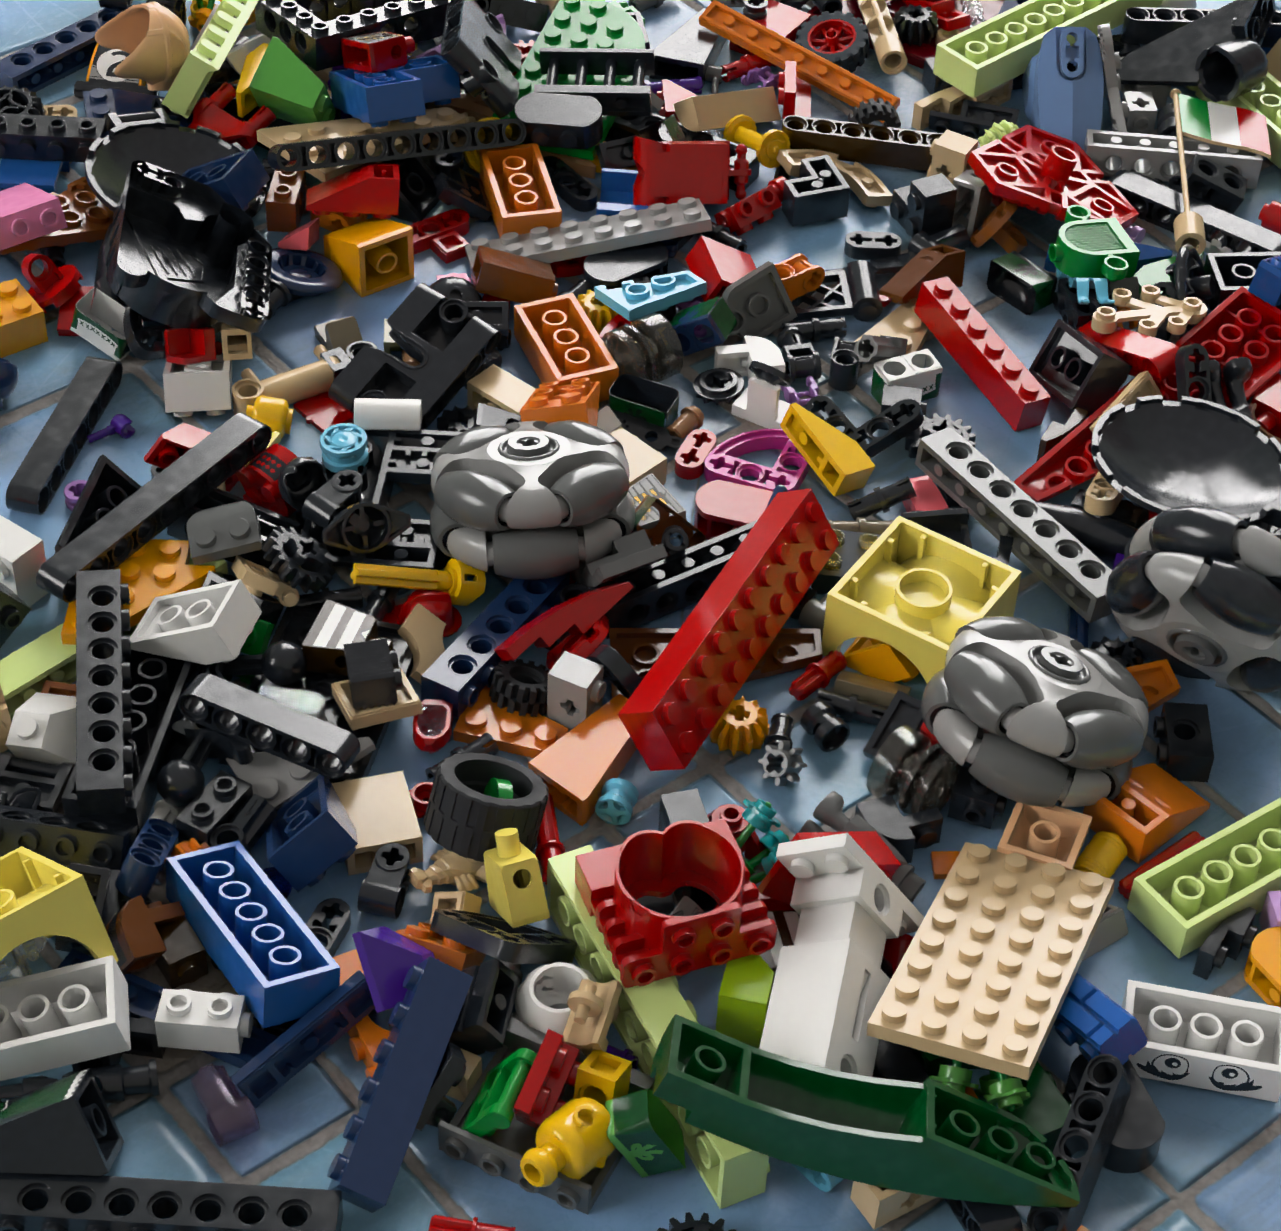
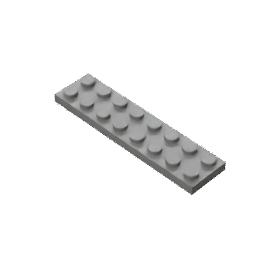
M685 197L679 199L677 203L667 205L655 203L647 209H625L617 215H595L589 220L582 222L565 221L560 224V227L550 229L544 226L535 227L530 230V233L522 235L509 232L497 239L479 238L473 240L471 244L465 245V252L471 271L479 245L552 263L712 231V224L700 199Z

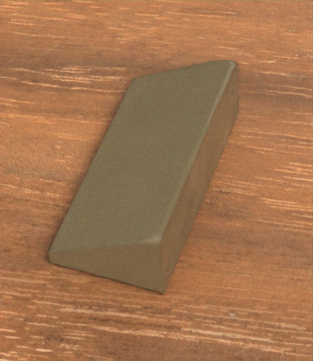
M842 670L836 678L834 692L850 697L853 693L859 695L858 699L889 706L898 690L910 695L912 687Z

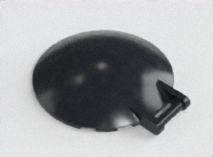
M155 107L147 112L117 115L115 112L105 113L104 118H106L109 135L102 139L98 137L90 146L85 161V176L95 196L114 212L125 188L126 176L133 161H145L182 175L187 169L245 151L246 149L237 142L230 144L220 139L221 133L199 125L196 130L179 126L180 121L171 120L162 107ZM267 183L262 187V194L252 199L248 203L249 208L244 211L251 219L260 211L264 204Z
M1162 395L1137 397L1136 403L1125 406L1119 403L1106 411L1097 421L1091 438V453L1095 465L1106 481L1132 502L1157 514L1180 506L1217 508L1234 514L1247 523L1259 520L1281 529V444L1275 437L1268 438L1260 432V424L1249 417L1223 405L1203 399L1181 396L1180 401L1163 400Z

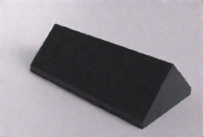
M101 455L98 458L54 547L55 554L141 488L137 482L106 456Z

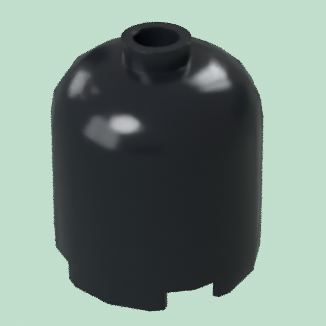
M1235 39L1203 50L1197 57L1195 71H1199L1201 82L1198 84V87L1204 96L1213 102L1229 101L1258 88L1265 80L1268 71V59L1264 50L1259 44L1250 39Z

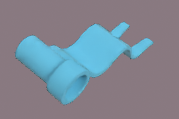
M1056 268L1057 280L1068 278L1069 288H1077L1078 304L1088 305L1090 303L1088 299L1089 288L1096 290L1099 304L1111 305L1115 303V300H1110L1108 296L1107 278H1073Z

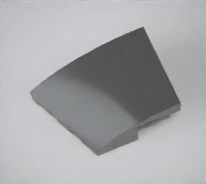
M643 529L613 540L612 551L600 560L586 564V566L580 560L579 569L570 573L575 582L591 588L664 560L668 555L663 543L652 547L646 531Z

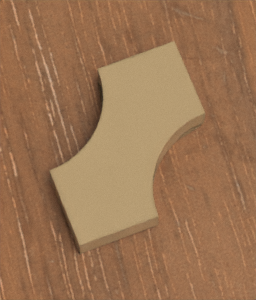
M418 603L399 628L398 634L407 642L413 654L414 663L410 676L421 684V675L445 651L443 631L446 623Z

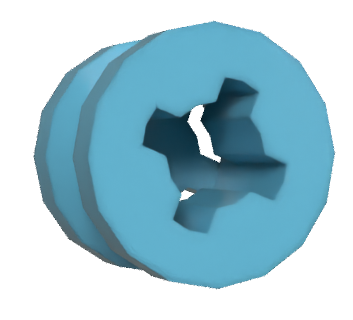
M611 778L602 787V796L597 800L595 812L600 819L608 824L624 825L631 819L632 807L637 803L639 792L631 782L621 778Z

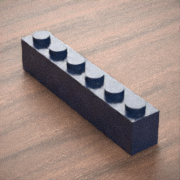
M431 956L418 966L412 965L405 977L403 987L407 989L403 1002H397L389 1017L388 1024L393 1026L388 1040L384 1038L380 1042L375 1052L373 1061L378 1063L373 1077L368 1076L361 1087L358 1099L363 1101L358 1115L353 1114L349 1119L343 1133V1138L347 1139V1143L343 1153H338L334 1157L327 1177L332 1179L328 1190L342 1191L343 1200L371 1213L386 1206L473 980L472 976Z

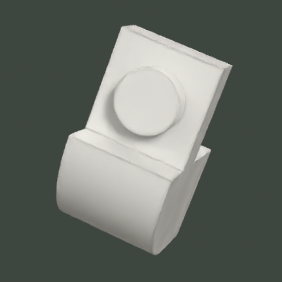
M744 336L743 344L715 346L714 368L734 370L742 377L747 376L749 380L751 377L757 378L750 371L749 366L751 361H758L785 373V362L780 349L773 342L765 338Z

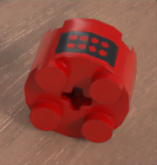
M273 444L265 448L236 473L246 492L243 495V499L289 518L297 510L281 498L278 488V477L286 464L297 456L279 444Z

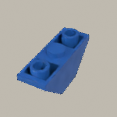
M1280 255L1261 260L1248 289L1250 293L1274 307L1281 304Z

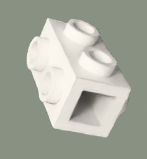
M163 989L155 1018L158 1047L240 1054L243 1038H250L253 1026V1014L246 1011L245 996L234 995L228 992L209 993L189 989Z

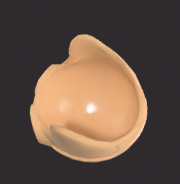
M155 1L129 7L101 26L95 34V40L100 46L120 49L130 54L117 65L114 74L119 78L144 80L147 82V88L150 91L169 90L190 53L188 31L181 19L168 8Z

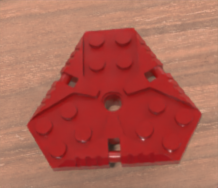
M1025 125L1003 136L1001 141L996 139L971 151L967 160L975 175L982 179L987 185L989 192L993 195L1001 197L1004 201L1037 211V213L1042 215L1050 213L1055 215V219L1061 222L1064 221L1067 208L1071 205H1081L1088 208L1091 212L1090 219L1116 218L1123 229L1134 224L1139 215L1111 181L1102 180L1105 174L1078 143L1031 125Z

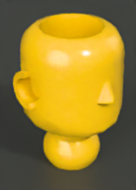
M580 1097L568 1101L546 1118L537 1129L536 1147L526 1151L521 1158L520 1168L524 1178L535 1187H546L556 1180L558 1172L569 1178L580 1180L595 1167L603 1168L606 1158L616 1148L610 1142L606 1133L610 1122V1114L606 1107L595 1099Z

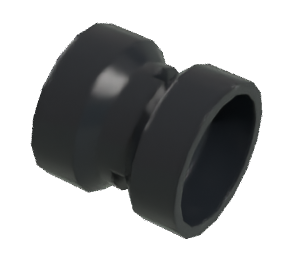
M826 701L814 703L807 708L801 717V726L809 735H814L815 743L824 752H831L839 748L850 735V728L842 718L836 717L835 709Z

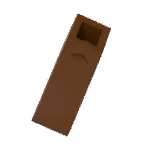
M944 244L924 248L879 290V294L891 298L893 303L907 304L911 299L918 298L922 282L948 276L957 287H961L963 285L966 251Z

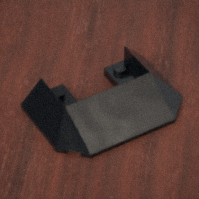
M421 429L419 431L364 430L367 434L369 459L365 467L362 465L357 467V472L361 474L363 479L360 492L364 496L365 502L377 503L388 507L394 482L431 484V471L435 455L446 442L462 432ZM324 466L327 478L330 480L336 473L331 472ZM308 519L305 520L302 532L306 533L307 539L310 537L316 539L320 544L318 546L319 549L327 550L325 557L333 560L332 566L353 568L354 563L440 570V549L433 541L430 532V520L411 519L412 526L381 549L365 554L325 544L322 537L323 528Z

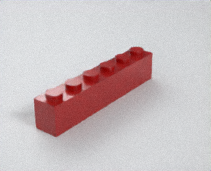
M948 276L922 282L914 308L917 316L1015 432L1041 425L1051 399L1048 392Z

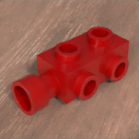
M779 176L770 181L767 187L714 215L716 224H723L730 229L731 233L736 232L737 236H740L753 229L752 222L757 220L758 224H761L773 218L774 214L772 211L782 206L784 181L787 179Z

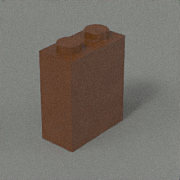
M481 245L478 246L471 277L479 293L522 304L557 296L559 285L555 283V275L552 272L550 263Z

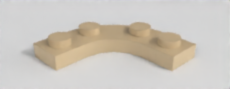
M779 150L777 161L788 175L799 177L801 159L829 155L850 186V189L856 194L863 205L876 208L877 206H890L893 194L872 171L856 161L853 165L837 160L838 154L822 150Z

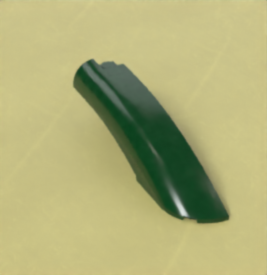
M677 1014L674 1015L667 1026L654 1056L650 1071V1077L655 1079L653 1095L685 1108V1123L773 1158L860 1183L933 1197L1038 1207H1077L1080 1203L1079 1191L1073 1174L1064 1159L1056 1161L1052 1151L1045 1146L1047 1139L1015 1115L928 1077L924 1083L883 1079L831 1070L795 1061L750 1046Z

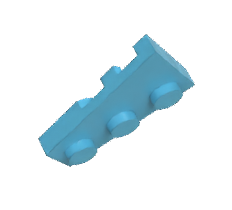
M689 270L653 276L650 283H634L633 280L621 282V288L607 290L605 285L594 286L595 298L628 321L640 320L643 316L657 311H665L670 306L692 301L695 297L707 293V282Z

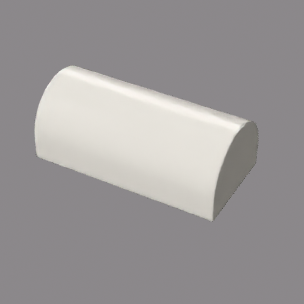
M355 398L354 424L364 430L419 431L421 429L422 399Z

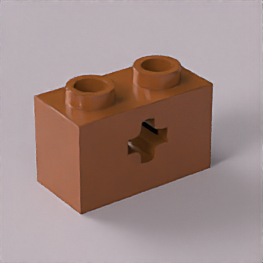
M274 171L265 200L267 231L289 233L299 227L306 204V171Z

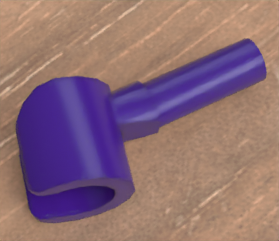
M116 414L109 426L88 435L87 439L89 443H93L115 433L124 439L130 438L135 433V429L130 425L133 421L124 414Z

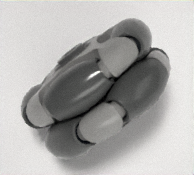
M574 420L557 421L549 424L545 421H523L508 423L505 426L482 425L456 435L442 446L433 459L431 487L434 493L435 504L430 514V532L434 543L445 555L473 568L488 572V568L494 566L495 574L520 580H541L559 577L579 569L580 560L585 563V566L600 560L612 551L613 540L632 534L634 531L636 511L633 499L628 493L630 470L623 446L603 429Z
M1011 616L979 618L959 628L947 650L945 668L935 673L925 686L921 701V713L926 727L936 737L943 749L958 764L962 766L964 762L970 763L968 772L982 785L998 795L1030 806L1054 807L1056 802H1058L1059 807L1076 808L1094 805L1103 797L1109 801L1114 800L1120 794L1122 785L1131 776L1132 759L1142 750L1148 731V701L1139 683L1121 663L1100 651L1084 648L1082 643L1066 635L1046 628L1040 629L1028 621Z

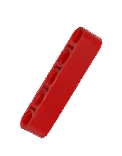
M1092 320L1077 329L1133 366L1128 375L1136 377L1140 372L1149 371L1155 383L1158 384L1176 373L1175 355L1179 347L1171 342L1117 326L1114 333H1098L1091 328Z

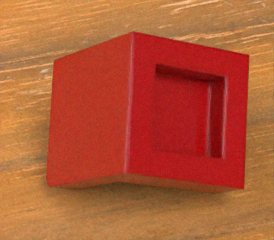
M172 328L164 331L166 362L189 365L216 360L214 328Z

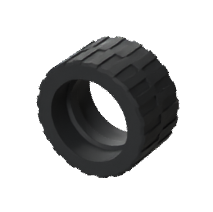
M485 753L454 754L443 759L438 764L424 817L425 830L437 844H440L446 850L464 858L474 859L475 861L484 862V852L497 847L495 832L504 828L518 829L520 842L533 852L549 797V789L539 775H536L534 771L522 766L518 762ZM491 778L509 780L513 788V799L484 795L483 793Z

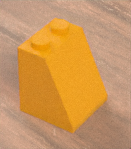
M373 217L323 235L324 256L339 266L343 273V279L361 298L414 278L413 228L410 225Z

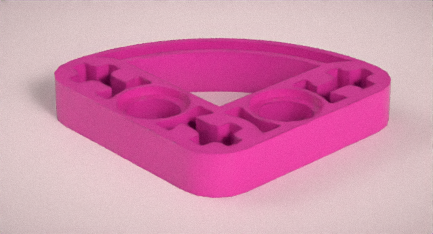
M760 429L736 435L715 447L705 459L704 478L707 482L723 480L773 491L777 485H784L787 491H794L800 488L811 466L802 454L798 453L799 450L783 429ZM782 450L773 468L737 458L754 451ZM792 465L797 466L800 469L788 470L784 468V466ZM753 476L757 480L747 481L742 479V477Z

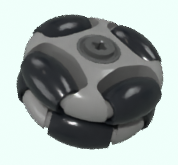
M1180 506L1167 509L1143 524L1137 530L1134 537L1126 544L1124 559L1117 564L1109 575L1105 590L1106 601L1117 623L1126 636L1131 638L1133 645L1140 649L1141 654L1150 662L1167 659L1174 674L1206 680L1213 678L1216 681V687L1230 690L1256 691L1260 693H1276L1281 691V539L1258 526H1248L1245 520L1227 511L1202 506Z

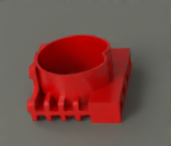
M725 818L707 823L692 820L678 821L666 827L663 832L657 830L639 831L630 835L623 844L575 856L576 886L590 917H596V926L599 932L604 935V944L607 950L612 953V962L615 968L619 969L620 980L625 988L645 986L653 981L667 977L682 976L697 969L712 965H723L731 960L750 955H760L775 946L777 926L773 919H769L768 908L765 902L759 900V890L756 884L750 882V872L745 866L742 852ZM692 886L708 893L716 900L720 907L695 916H670L650 910L636 900L643 896L663 898L671 895L679 887Z

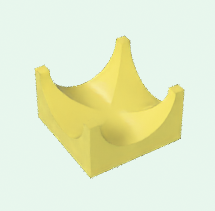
M898 516L827 593L822 637L823 656H826L832 650L833 652L835 650L840 652L843 642L851 638L867 637L887 643L904 654L917 667L926 684H928L935 673L945 668L947 650L959 628L974 620L988 616L1014 617L1022 571L904 517Z
M22 846L0 857V961L14 948L24 942L42 936L49 939L55 935L77 940L95 959L113 955L116 962L119 961L82 874Z

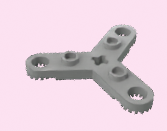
M1110 24L1098 25L1099 46L1103 62V97L1108 102L1113 131L1127 132L1125 119L1129 118L1127 102H1121L1119 93L1122 90L1119 73L1117 74L1116 70L1121 69L1119 52H1114Z

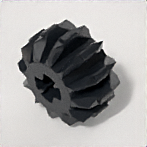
M909 4V7L902 6L894 14L893 23L902 44L908 43L909 46L914 44L921 47L922 43L930 44L931 40L936 38L938 18L937 13L931 11V7L924 8L921 4L918 6Z

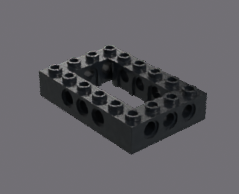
M259 0L255 6L256 29L270 39L273 36L279 38L302 62L315 71H320L344 64L341 38L376 32H391L404 35V37L411 36L415 43L443 36L446 9L451 0Z

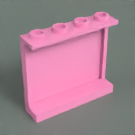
M26 182L0 191V251L68 227L58 197Z

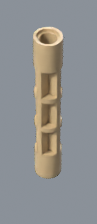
M857 0L881 70L889 75L900 73L907 65V58L886 1Z

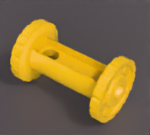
M740 114L731 118L723 131V139L736 144H744L747 148L756 150L759 163L765 167L776 168L781 165L777 161L779 150L790 149L789 137L785 132L773 129L761 134L756 132V123L751 117Z

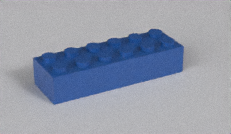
M239 840L166 858V898L170 903L180 902L186 914L184 917H186L206 952L238 995L245 996L246 1006L263 1028L302 1018L340 986V966Z

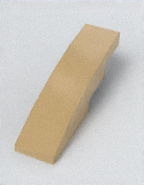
M1013 79L975 98L967 96L954 86L927 96L914 103L911 127L919 131L929 127V113L931 110L960 115L964 99L999 106L1011 99Z

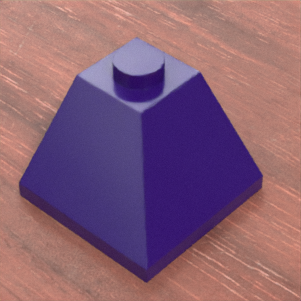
M385 926L352 934L377 1013L394 1008L398 1001L403 1002L407 989L403 987V982L412 965L418 966L429 956L435 958L432 951Z

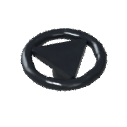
M1190 244L1183 245L1178 250L1175 261L1174 284L1176 299L1181 301L1186 297H1195L1200 299L1208 308V299H1215L1216 296L1215 279L1212 274L1205 275L1202 259L1198 251ZM1188 324L1186 329L1190 331L1197 324Z

